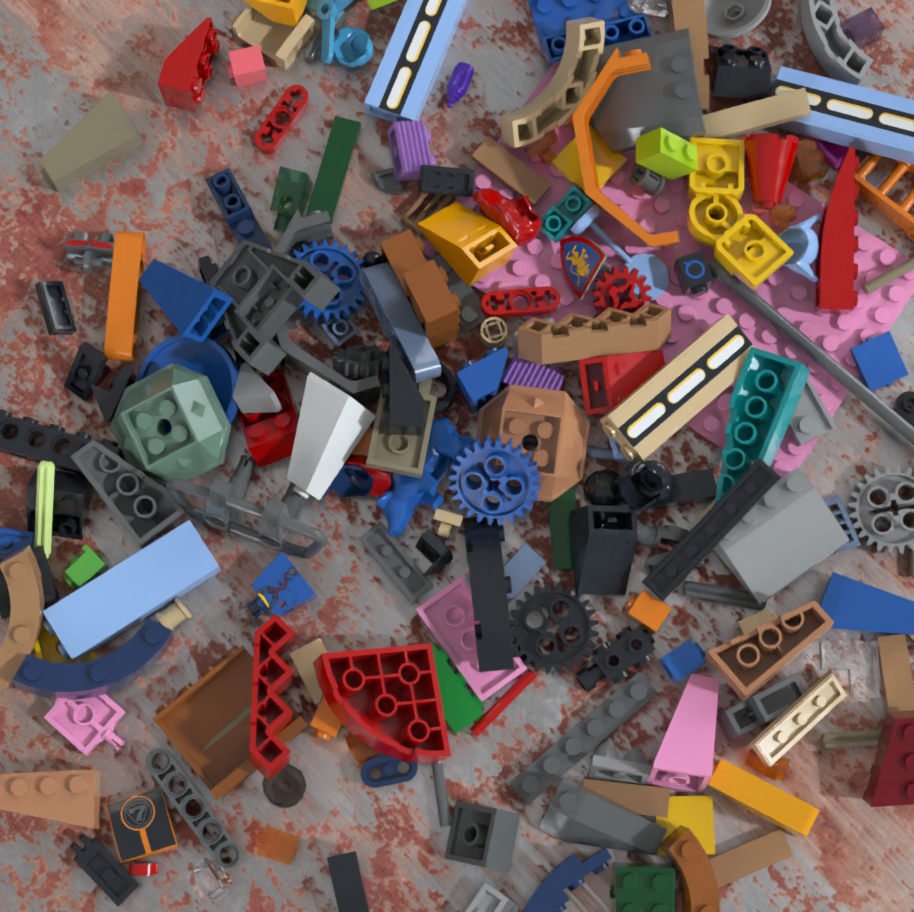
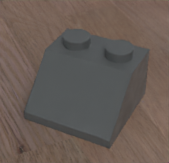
M456 801L444 859L509 872L520 814Z

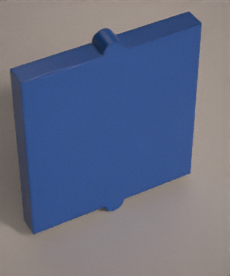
M890 331L874 338L868 337L866 342L849 349L865 386L872 392L883 386H892V382L909 375Z

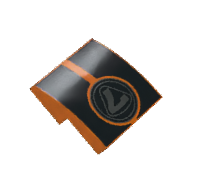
M161 787L106 804L112 833L122 865L178 847L166 795Z

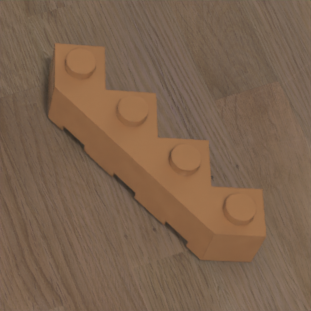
M647 302L636 312L629 313L609 307L596 318L570 312L558 323L532 317L518 328V356L533 364L543 365L657 350L671 338V308Z

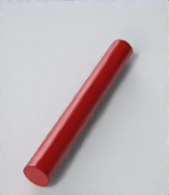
M528 669L470 728V731L478 737L537 675L531 669Z

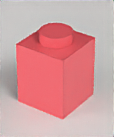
M260 45L228 52L230 62H226L229 78H235L237 87L268 80Z

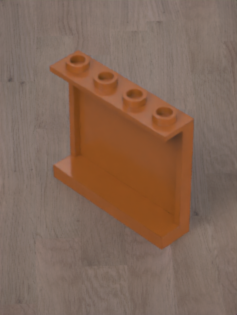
M243 645L240 648L234 646L222 656L224 661L216 667L214 664L207 667L200 674L202 679L194 685L192 683L185 685L177 693L179 697L171 704L169 701H166L155 710L157 715L152 718L218 801L222 800L257 770L249 761L251 714L222 738L203 750L251 704L253 658ZM281 693L278 697L293 711L292 722L277 735V738L287 746L309 726Z

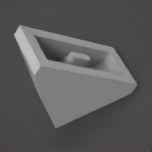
M246 362L243 363L240 367L233 393V398L241 413L281 411L283 408L275 392Z

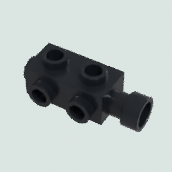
M628 626L616 635L618 641L610 646L605 642L593 650L595 657L591 659L593 665L588 669L583 668L574 674L586 693L597 687L596 683L602 679L606 683L613 680L616 684L629 675L626 669L634 664L639 668L651 660L652 657L649 653L655 650L652 645L655 641L648 630H642L640 626L632 630ZM634 640L638 641L641 645L640 650H634L631 647V642ZM610 656H614L617 659V666L609 665L608 658Z

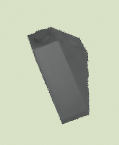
M94 439L70 456L141 549L165 532L185 513L165 487L146 476V474Z

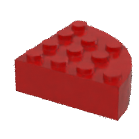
M432 643L323 653L313 662L318 685L327 704L339 721L357 739L380 753L398 760L414 763H441L451 756Z

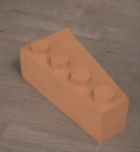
M100 770L0 774V810L101 829Z

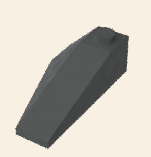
M565 776L562 777L538 829L564 842L650 855L656 854L668 829Z

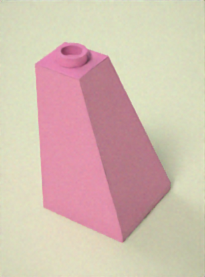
M703 672L690 675L651 766L646 786L670 788V790L696 794L703 793L712 777L720 678L712 677V675Z

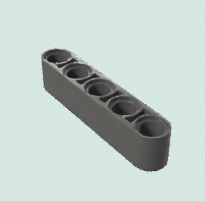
M155 748L151 750L146 757L148 770L214 861L223 868H233L239 865L243 859L241 846L176 757L166 749ZM159 754H165L167 765L163 769L158 770L154 765V759ZM180 776L184 780V788L181 792L175 793L171 789V782L175 777ZM192 800H198L202 806L201 812L197 816H191L188 812V804ZM210 823H215L219 829L218 836L213 840L208 839L205 835V827ZM227 846L234 848L236 852V858L232 863H226L222 859V851Z

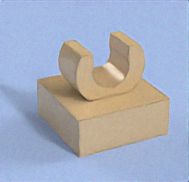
M436 509L433 519L441 522L437 535L449 538L452 526L461 528L464 516Z

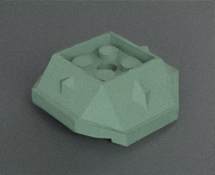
M172 363L125 388L110 424L127 463L146 474V476L158 484L165 486L166 482L171 478L190 481L223 464L231 425L208 377L177 363ZM166 420H169L172 426L170 433L165 430Z

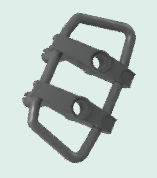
M241 455L234 475L230 477L229 482L215 478L211 488L178 478H171L166 482L167 490L182 507L186 515L213 528L304 559L313 558L328 543V538L323 532L294 520L302 495L293 490L296 485L291 481L281 501L270 498L266 507L242 499L247 489L248 481L257 465L252 457L247 461V455ZM183 492L206 499L205 511L193 506ZM237 510L261 518L259 531L235 523ZM290 530L312 539L314 542L308 547L289 543L286 540Z

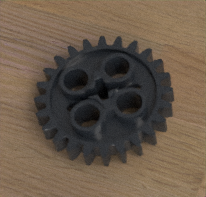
M545 583L544 591L542 592L536 585L534 586L533 596L525 591L524 597L526 601L516 600L515 603L520 610L511 609L510 614L516 617V620H510V626L514 627V630L511 631V637L516 638L517 646L520 648L518 657L524 655L527 657L524 663L525 666L534 662L535 672L541 666L545 667L546 675L554 667L556 673L560 675L562 666H565L571 672L572 662L581 666L583 663L580 656L590 657V653L586 648L596 647V644L590 640L591 637H598L599 635L597 631L592 630V627L598 625L599 621L590 620V617L596 611L595 609H586L590 602L589 599L581 602L579 600L581 595H571L570 585L566 588L565 592L561 591L560 583H557L555 590H551L549 583ZM555 604H564L568 609V614L565 617H557L553 613V606ZM543 605L548 609L552 624L560 626L557 636L564 647V652L559 651L554 634L552 632L547 633L546 631L549 622L541 607ZM530 614H537L542 619V625L538 628L530 627L527 624V617ZM568 629L577 631L579 641L573 644L568 643L564 639V632ZM541 640H548L552 643L553 651L550 654H542L538 650V643Z

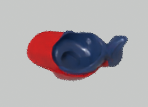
M351 457L346 460L322 498L326 497L331 490L343 497L379 496L388 491L391 478L379 469L365 467L367 457Z

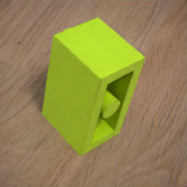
M661 127L636 138V163L672 181L697 171V146Z

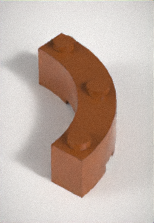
M680 825L660 846L669 857L680 879L683 893L682 912H720L717 881L709 858L692 831Z

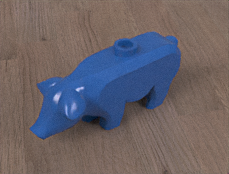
M445 417L432 421L422 477L416 478L392 473L388 491L380 495L376 501L388 522L387 535L389 536L400 535L411 520L414 507L426 505L431 506L434 510L438 509L443 502V497L436 492L440 481L447 474L450 463L453 460H457L456 456L459 451L465 453L464 447L467 443L474 448L475 440L469 436H460L455 430L454 425Z

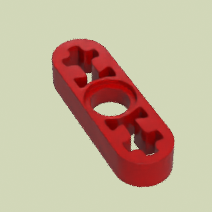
M292 85L288 87L256 132L255 143L261 153L272 154L276 152L308 107L309 96L303 86ZM299 94H301L302 101H295V103L292 106V112L290 109V106L293 103L291 96L293 95L297 97ZM279 114H286L290 120L286 125H278L274 121L275 117ZM272 134L271 138L273 143H266L265 145H263L262 138L264 137L267 139Z
M549 286L490 291L483 296L480 309L487 318L551 314L560 303V294L555 288ZM544 295H548V298L553 300L550 306H547L545 301H541ZM518 296L524 297L528 302V306L524 309H518L513 305V299ZM532 296H535L534 301H538V302H536V305H535L534 308L532 307V305H533V297H532ZM505 298H508V302H507L508 310H505V307H506V304H504ZM490 300H494L495 304H504L498 305L495 311L492 310L491 306H486L489 305Z

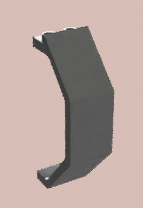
M297 209L274 251L292 257L293 250L299 251L302 244L309 246L312 245V240L320 243L324 239L326 241L334 239L328 211H312L306 214V217L301 218ZM286 323L279 329L277 336L281 349L286 353L284 359L288 365L306 376L310 372L314 373L351 396L361 405L379 400L381 387L377 375L358 381L348 380L294 345L290 340Z

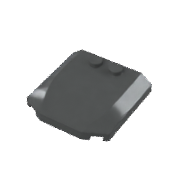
M689 28L604 46L603 54L599 56L598 65L595 70L597 71L595 80L617 47L621 57H625V52L641 49L642 53L647 52L651 64V70L617 77L592 115L595 130L613 154L636 149L637 137L660 127L683 139L706 135Z

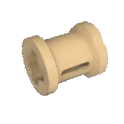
M178 597L174 599V603L161 613H155L160 623L173 632V628L186 618L190 619L193 617Z

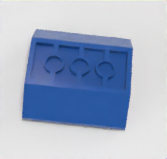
M527 0L540 49L548 63L558 62L562 59L566 43V21L586 17L604 20V46L652 36L647 16L640 13L637 0Z

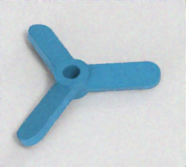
M353 0L307 1L306 7L316 12L318 17L323 20L321 60L323 63L329 64L333 59L335 22L340 18L342 10Z

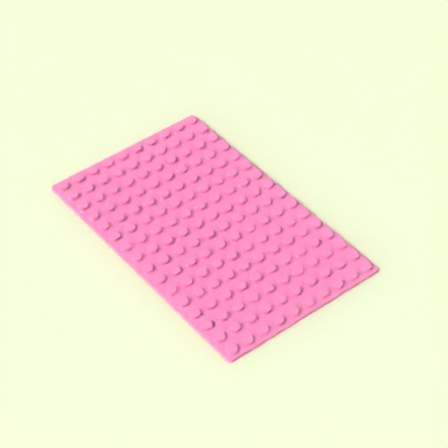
M561 61L553 63L522 107L529 104L546 88L555 75ZM572 116L560 127H555L546 133L542 139L528 145L513 148L502 142V136L497 141L503 148L551 184V188L535 207L531 205L533 211L540 218L546 214L552 205H556L574 185L551 164L552 160L576 137ZM591 116L589 125L595 130L593 117ZM696 136V138H704V136ZM636 149L620 152L628 159L627 164L601 189V192L650 234L679 232L680 243L653 248L603 207L601 214L594 220L630 258L636 254H652L661 259L667 267L669 274L668 287L661 296L655 300L647 301L648 303L671 308V338L657 349H663L665 364L717 319L729 314L756 348L801 362L809 369L808 379H810L832 418L849 390L731 289L713 277L714 281L707 293L698 297H693L692 294L684 297L673 268L676 259L698 251H703L707 264L714 258L713 247L706 246L695 240L687 228V214L692 202L687 197V175L673 181L665 177V185L658 195L651 197L645 193L643 188L640 186L635 187L629 182V176L636 160ZM744 154V191L741 199L738 201L742 207L743 216L744 214L757 215L778 236L788 227L806 221L815 214H820L821 218L810 228L818 236L825 205L787 182L781 204L775 205L773 210L759 209V204H755L753 201L747 158ZM479 166L474 176L473 193L482 188H492L502 194L504 198H509L510 200L520 198L514 191ZM458 196L454 201L482 215L480 213V205L477 201H473V197ZM714 214L709 215V216H710L712 219H714V220H720V219H721V218H720L719 216H717V215H714ZM857 225L854 226V237H858V251L854 253V263L858 264L857 280H854V290L858 292V303L848 315L815 314V282L796 273L787 266L782 265L753 290L855 378L859 377L860 372L849 349L866 342L868 337L874 338L889 331L914 292L913 269L868 295L864 293L862 289L863 284L910 258ZM589 226L580 235H576L570 230L560 239L584 237L594 241L608 255L604 263L610 265V272L608 274L612 273V266H616L621 271L622 266L626 263ZM540 230L537 237L530 243L517 247L505 265L471 286L484 295L490 291L545 286L553 287L560 294V303L553 313L522 316L520 318L528 321L532 317L538 319L552 317L554 323H558L570 312L591 318L599 316L597 310L601 306H594L592 304V301L597 299L598 296L593 295L591 291L599 288L594 281L596 279L602 281L604 277L602 274L597 273L584 298L580 300L565 278L560 257V240L555 243ZM427 239L424 243L425 250L423 253L431 259L440 253ZM814 261L812 264L809 265V267H810V268L812 269V271L815 273V261ZM735 273V276H737L742 282H744V281ZM621 278L615 279L611 283L620 282ZM605 292L604 300L608 307L610 299L608 293ZM618 292L616 296L625 299L627 294L625 292ZM544 295L541 301H545L546 305L550 306L553 300L549 299L548 295ZM518 296L513 299V305L518 309H524L528 306V302L524 297ZM532 296V297H533V305H532V307L534 308L535 305H536V302H538V301H534L535 296ZM505 298L504 304H506L505 308L508 310V298ZM633 307L625 308L622 311H628ZM738 378L685 424L686 427L722 450L725 448L727 435L725 429L726 423L729 421L730 397ZM787 428L770 467L781 478L795 468H799L819 437L798 446L789 428Z

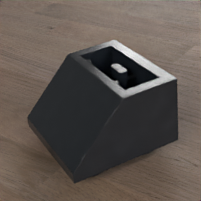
M730 44L714 47L712 71L713 96L756 100L767 98L772 71L767 51L756 46L740 49Z
M37 468L27 485V531L35 532ZM55 470L52 536L83 540L92 500V484L85 475Z

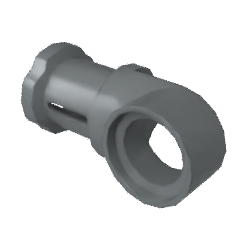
M637 520L638 536L636 542L652 546L653 550H657L660 540L678 544L689 531L671 525L652 527L641 524L640 520Z

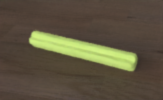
M41 461L37 467L34 548L43 545L48 559L51 554L55 465L53 462Z

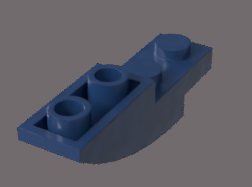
M230 168L205 179L238 246L243 240L273 251Z
M602 848L582 862L579 861L575 853L564 859L539 883L526 902L522 912H563L567 908L565 903L569 901L564 889L568 887L572 891L585 882L582 877L591 871L594 875H597L608 868L607 861L612 858L608 850Z

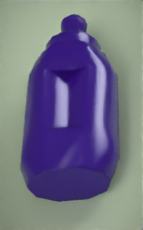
M459 62L452 72L447 84V108L449 109L453 108V104L458 102L467 92L474 75V68L470 64Z

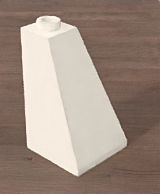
M312 372L307 376L287 479L296 485L293 490L306 499L309 495H312L320 500L374 420L375 415L351 396Z

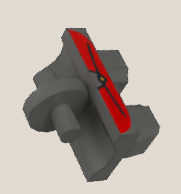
M74 231L71 239H65L64 241L67 261L74 262L75 265H83V270L86 274L92 273L93 266L112 265L113 235L101 233L98 236V241H90L88 234L84 231Z

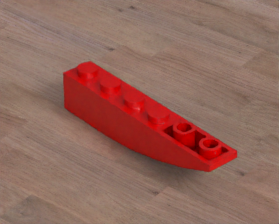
M849 147L844 153L833 178L823 210L818 233L820 250L815 260V275L818 277V281L815 282V314L848 315L858 303V292L854 290V280H857L858 264L854 263V253L858 251V237H854V226L858 225L859 212L855 210V199H858L859 184L855 183V173L859 169V157L855 156V147Z

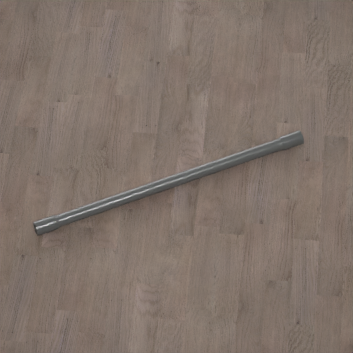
M715 258L708 263L710 272L715 279L731 289L914 445V427L749 288L735 274L732 276Z

